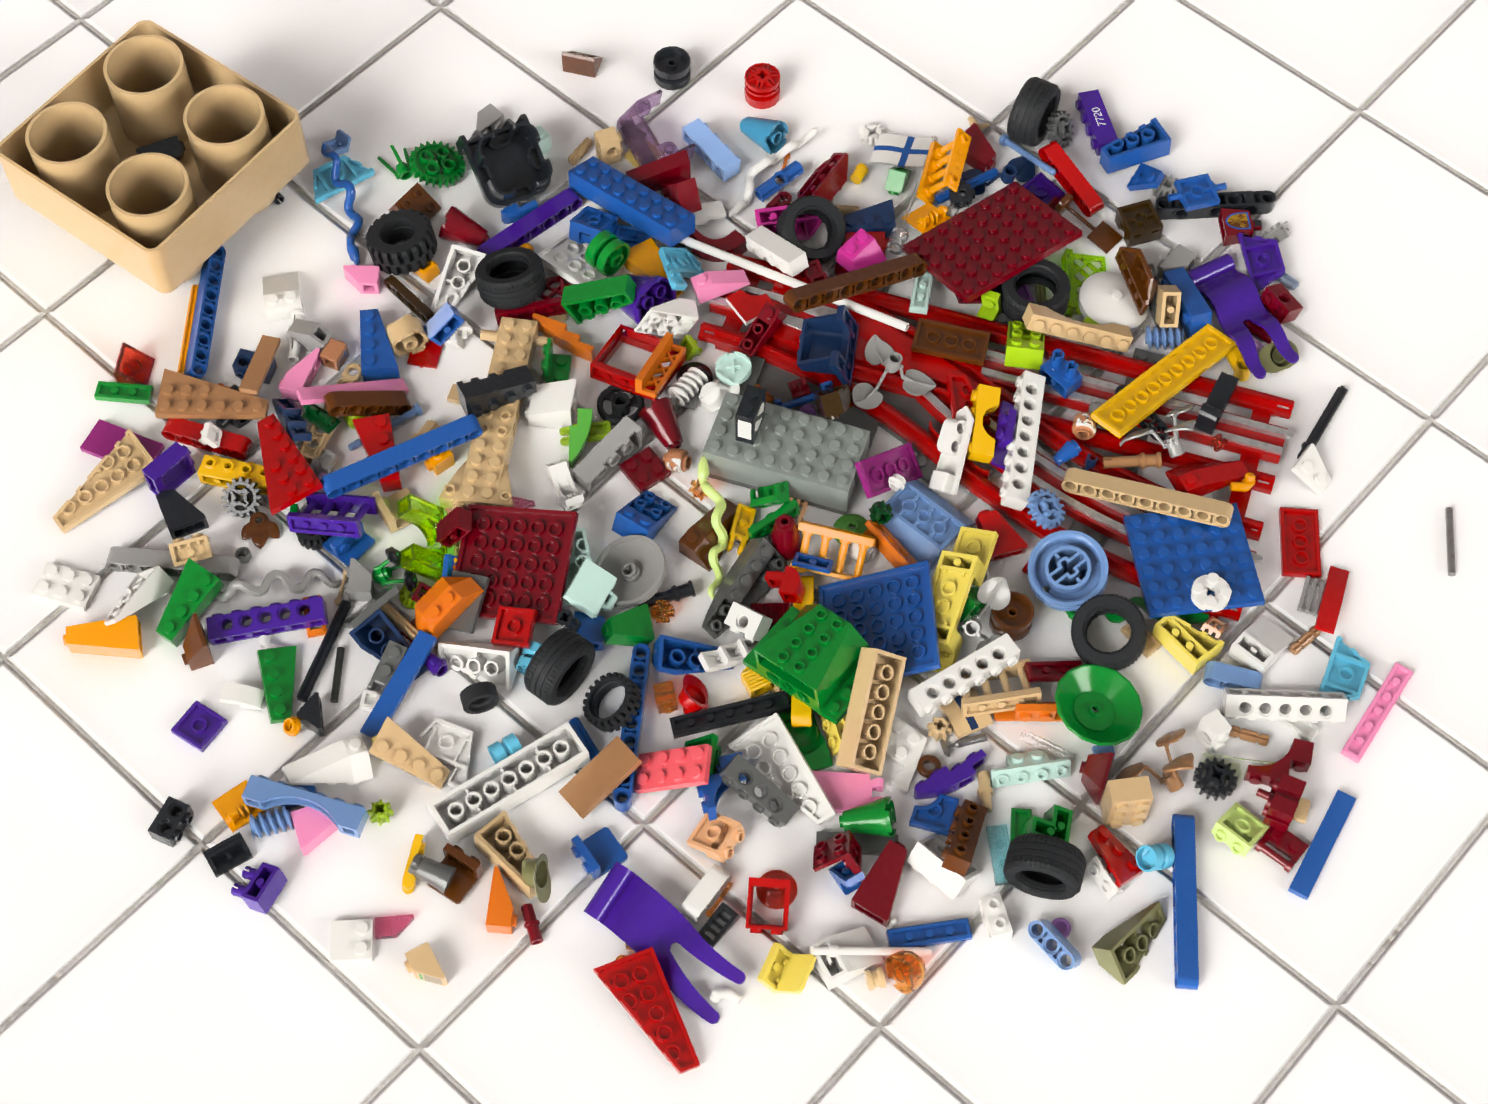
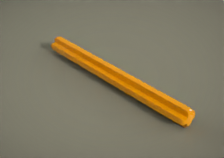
M195 284L191 286L177 370L181 374H184L199 286Z

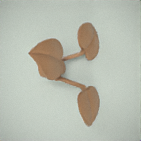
M1185 728L1169 732L1161 736L1155 743L1157 747H1165L1169 763L1162 768V778L1149 766L1140 762L1124 768L1118 773L1115 780L1137 777L1144 770H1147L1159 780L1160 784L1165 783L1170 793L1180 790L1184 783L1177 770L1194 769L1193 753H1186L1172 760L1169 745L1170 743L1177 742L1184 736Z

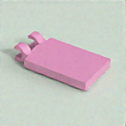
M812 771L836 813H843L845 810L883 798H872V791L883 792V778L870 780V774Z

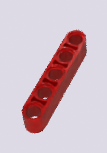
M1052 141L1039 149L1038 154L1041 160L1056 170L1054 177L1067 194L1073 195L1074 203L1086 217H1091L1104 208V203L1100 196L1056 141Z
M168 418L161 431L162 436L168 440L238 460H245L253 444L252 440L246 436L222 430L220 445L213 449L208 444L203 445L198 441L201 439L202 434L200 432L203 430L204 424L186 419Z

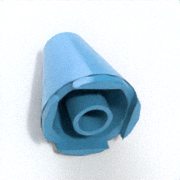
M747 116L740 122L741 132L768 154H776L784 147L787 141L785 134H788L789 130L787 124L783 121Z

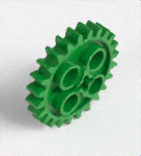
M433 140V144L426 141V145L420 143V147L415 146L414 151H411L409 156V168H411L410 173H414V178L419 177V182L426 181V186L431 183L433 188L435 185L441 188L443 184L448 187L449 183L455 185V181L459 182L460 178H463L466 161L463 160V155L455 151V146L450 148L449 143L443 145L442 141H440L439 144H436L435 140Z

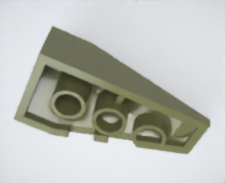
M1156 901L1109 931L1092 946L1098 964L1122 985H1125L1139 971L1141 967L1139 962L1143 956H1147L1150 942L1152 939L1157 938L1167 920L1160 901Z

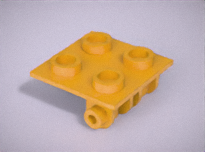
M928 202L903 216L902 219L923 234L951 217L946 215L948 208L945 205H940L937 208Z
M244 780L211 802L233 833L249 823L250 814L256 818L258 812L262 814L266 811L245 805L242 794L248 783L247 780Z

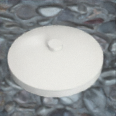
M1111 271L1095 273L1083 282L1078 293V306L1084 318L1088 316L1099 324L1116 323L1129 326L1130 331L1133 332L1141 327L1149 313L1148 306L1144 315H1139L1121 273Z

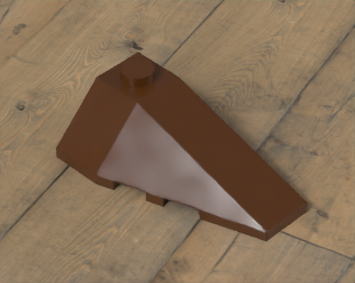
M724 498L726 509L721 517V523L729 536L737 505ZM714 508L692 525L679 540V552L708 572L712 570L708 560L709 550L718 544V536L711 524ZM723 551L718 554V561L722 558Z

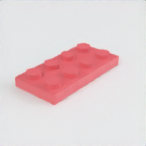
M703 744L639 754L638 758L642 761V764L637 768L634 791L641 794L707 785L709 782L712 746Z

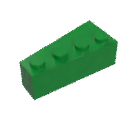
M188 558L156 632L172 645L178 647L187 634L192 615L197 613L198 617H201L224 587L223 582Z

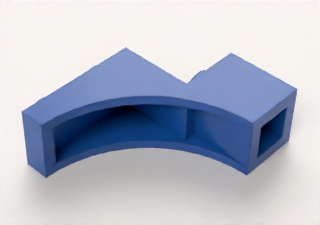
M738 753L718 757L717 773L709 775L707 785L696 786L698 797L703 798L701 802L703 814L707 813L709 821L717 819L716 809L718 801L724 792L730 788L722 781L719 773L732 757ZM740 774L739 780L744 781L746 780V777L743 774Z

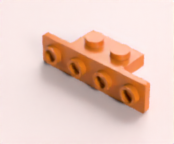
M1056 702L1016 704L1015 710L994 713V721L1063 722L1057 712Z

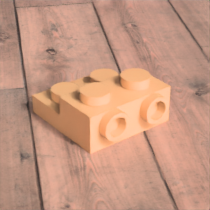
M705 813L686 843L689 847L704 852L707 857L724 863L726 859L732 858L736 844L744 840L745 830L739 821L718 813L716 820L709 821L708 815Z

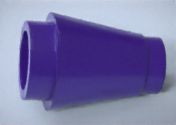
M432 652L424 663L431 674L437 677L443 676L449 668L445 659Z

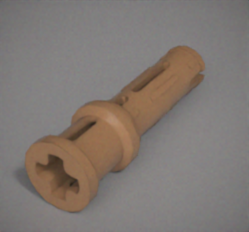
M1142 452L1135 456L1103 457V469L1139 467L1140 469L1157 467L1161 469L1162 466L1161 452L1156 454H1145Z

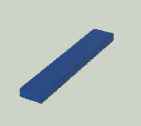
M419 630L361 728V734L373 738L379 733L387 716L390 719L393 718L437 643L438 639Z
M1337 790L1288 889L1289 892L1305 900L1308 899L1352 810L1356 798Z

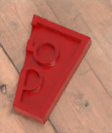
M947 374L946 377L953 419H955L957 411L963 407L968 406L969 409L973 407L971 393L974 389L966 374ZM983 416V425H990L991 420L989 416Z
M1103 824L1089 833L1087 836L1098 856L1105 860L1107 864L1106 869L1109 874L1112 873L1114 875L1118 888L1144 872L1138 867L1135 856Z

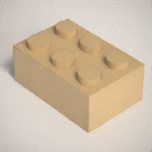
M1149 776L1107 781L1099 805L1103 824L1106 828L1118 829L1124 825L1139 826L1145 823L1154 799Z

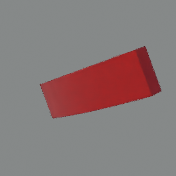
M1330 566L1314 629L1334 634L1349 571Z

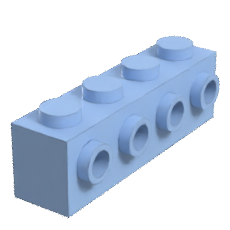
M700 118L682 127L683 140L723 182L740 173L741 161L739 157L734 155L730 148L720 141L719 136L716 133L714 134L709 126L703 123Z

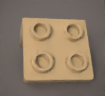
M404 488L388 497H381L378 491L371 494V497H375L378 513L391 534L424 517V513L408 488Z
M203 533L191 535V539L178 538L172 540V544H168L174 567L185 565L188 558L194 562L213 558L209 544L211 542L210 538L207 535H203Z

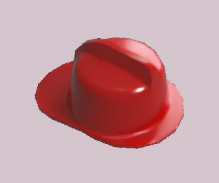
M692 674L685 675L683 678V688L678 695V700L682 705L684 714L707 709L709 707L708 691L705 685Z

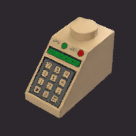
M428 942L404 953L407 959L404 965L408 973L413 972L416 979L442 986L448 984Z

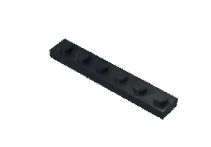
M780 691L669 719L674 739L791 710L787 693Z

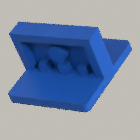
M361 521L363 534L360 538L331 536L323 543V548L346 566H350V558H355L358 561L376 543L372 537L365 533Z

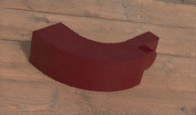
M696 229L693 234L688 236L728 253L733 252L742 255L748 250L746 238L736 229L720 239L707 238ZM692 248V253L703 260L726 262Z

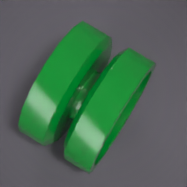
M604 230L591 240L585 252V261L593 268H597L598 272L604 276H613L627 261L630 254L629 244L617 238L611 231Z

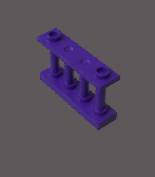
M314 492L306 497L307 506L301 513L289 512L286 517L290 532L360 538L363 534L360 520L365 514L377 515L378 509L375 497L343 494L329 499L326 493ZM313 510H321L319 514H311ZM330 511L338 512L336 516L328 515ZM347 513H356L354 517H345Z

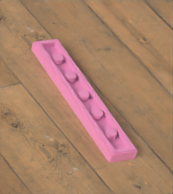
M398 378L297 388L296 394L301 405L325 403L323 397L332 391L402 390L408 395L409 389L404 379Z
M1397 662L1395 663L1340 754L1359 763L1413 675V671Z

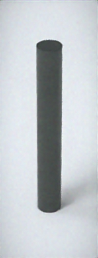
M337 647L330 699L332 703H338L344 647Z

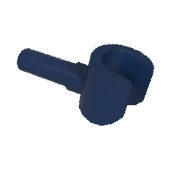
M1089 453L1083 470L1088 471L1090 468H1094L1098 457L1095 460H1091V453Z

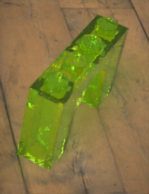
M408 494L397 501L398 518L417 526L426 538L428 549L413 543L401 550V568L436 582L442 577L444 554H447V547L436 543V523L443 519L444 508L415 495Z

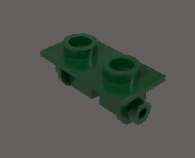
M316 404L303 406L305 413L302 417L327 434H330L341 423L339 419L330 416L328 412Z

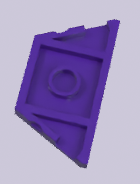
M1243 233L1237 234L1248 277L1254 282L1258 292L1285 274L1286 269L1277 240L1264 239L1259 236L1251 238L1243 236Z

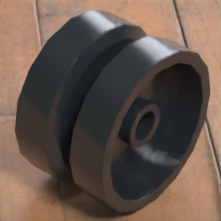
M668 46L660 49L654 55V79L661 88L678 90L689 83L691 78V61L689 54L684 49L677 46Z

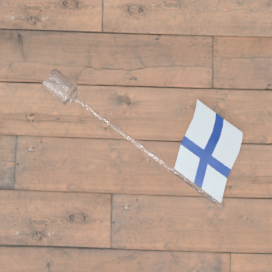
M879 134L869 164H885L902 168H922L901 227L893 228L886 248L892 254L899 255L904 251L903 245L906 244L909 237V232L904 227L918 191L930 144L938 140L936 136L919 138L898 134Z

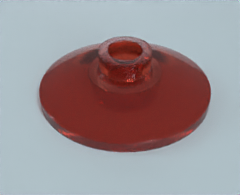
M771 870L760 877L791 880L789 906L794 902L797 896V884L789 873L782 870ZM756 887L757 897L764 906L775 910L784 909L785 889Z

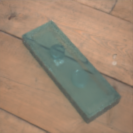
M1007 824L987 826L986 832L995 886L1011 885L1003 873L1005 858L1010 844Z

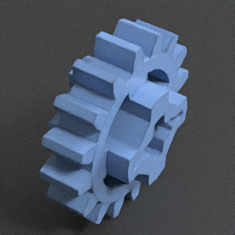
M1043 488L1030 494L1031 496L1027 498L1029 503L1026 507L1030 508V511L1027 513L1033 516L1031 521L1036 520V526L1042 525L1044 530L1046 528L1051 530L1059 526L1065 519L1062 516L1065 514V511L1062 510L1064 504L1059 503L1061 498H1056L1055 492L1050 494L1049 489L1043 490Z

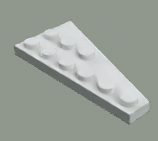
M774 713L727 745L736 753L742 752L743 757L799 805L800 809L818 825L821 826L837 815L778 713Z

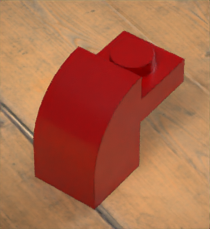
M786 566L784 572L778 570L774 572L766 571L764 577L770 588L779 589L778 593L783 602L802 604L805 595V585L796 569Z

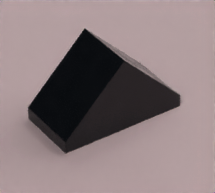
M316 692L299 709L296 715L300 719L301 724L320 737H323L325 733L322 702L319 693Z

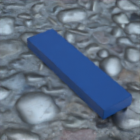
M968 918L886 930L889 947H926L972 940L973 938Z

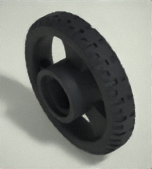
M612 385L605 388L597 399V411L604 421L609 420L611 425L614 426L623 419L622 417L630 413V407H637V410L628 416L632 421L636 422L639 419V412L645 407L644 397ZM624 392L632 394L633 397L629 399V396ZM605 400L611 401L612 414L610 415L603 408Z

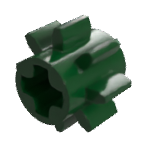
M884 500L877 501L869 508L871 513L869 516L872 522L876 521L878 525L885 524L893 517L891 512L893 509L890 503L885 504Z

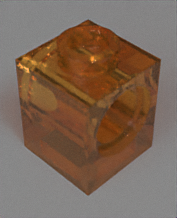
M672 680L653 684V694L658 713L669 714L678 710V701Z

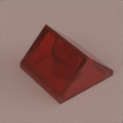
M123 342L113 373L117 383L148 385L155 359Z

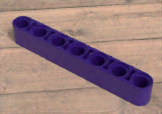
M567 188L481 244L477 251L485 253L487 256L499 249L519 247L524 243H528L579 209L583 200L571 188Z

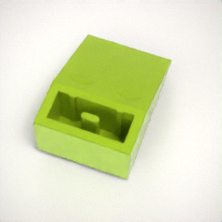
M1009 321L1004 366L1040 370L1044 354L1045 334L1027 330L1025 324L1021 321Z

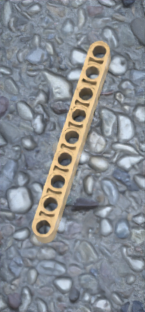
M1068 468L1061 484L1062 489L1068 493L1223 528L1229 526L1234 511L1233 505L1225 501L1078 468Z

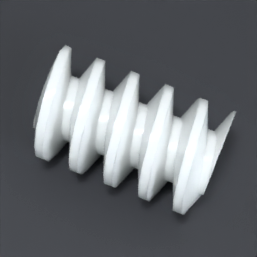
M690 367L668 389L669 396L676 405L684 407V402L688 403L690 401L689 397L693 398L695 396L694 393H698L699 388L708 383V378L700 369Z

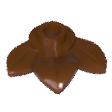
M256 512L250 517V522L243 526L241 536L242 540L252 539L254 545L262 549L268 537L273 539L280 538V530L278 525L270 521L265 513ZM258 518L263 519L260 524L256 523Z

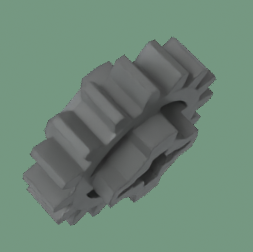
M1056 110L1054 113H1051V117H1048L1049 123L1046 124L1048 127L1046 133H1049L1047 139L1051 140L1050 142L1056 141L1062 148H1066V146H1069V141H1072L1071 136L1074 135L1072 131L1074 125H1072L1073 119H1069L1070 113L1067 114V111Z

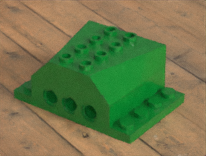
M821 604L805 605L801 611L791 606L743 659V664L837 725L847 714L861 647L869 648V646L851 623Z

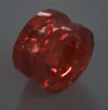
M1221 433L1214 436L1209 442V446L1214 447L1213 450L1215 452L1220 451L1228 441L1226 438H1222L1223 435Z

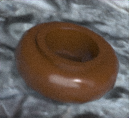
M933 755L922 756L917 765V771L925 778H929L930 774L937 768H942L940 760ZM925 763H932L935 768L933 770H926L923 765Z

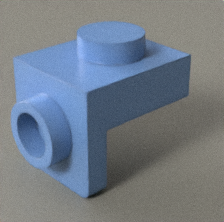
M339 129L334 139L325 141L322 145L325 144L328 151H335L338 155L349 151L351 137Z

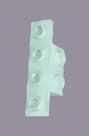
M1045 749L1006 755L1008 767L991 770L992 788L1070 777L1071 761L1069 758L1049 760Z

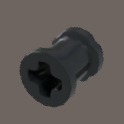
M569 609L562 610L557 616V622L564 628H571L577 632L581 626L579 619L575 618L573 612Z

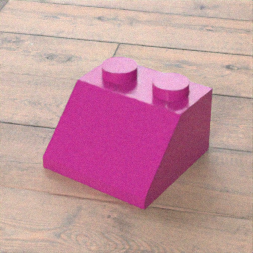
M862 228L838 249L836 262L848 272L887 260L875 238Z

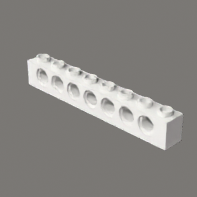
M1027 370L1021 376H1018L1015 381L1017 389L1013 396V402H1015L1013 409L1017 410L1013 440L1006 446V449H1008L1004 459L1006 467L1002 474L1003 486L999 493L1001 497L1000 505L1022 511L1029 503L1027 498L1030 497L1046 380L1045 376Z

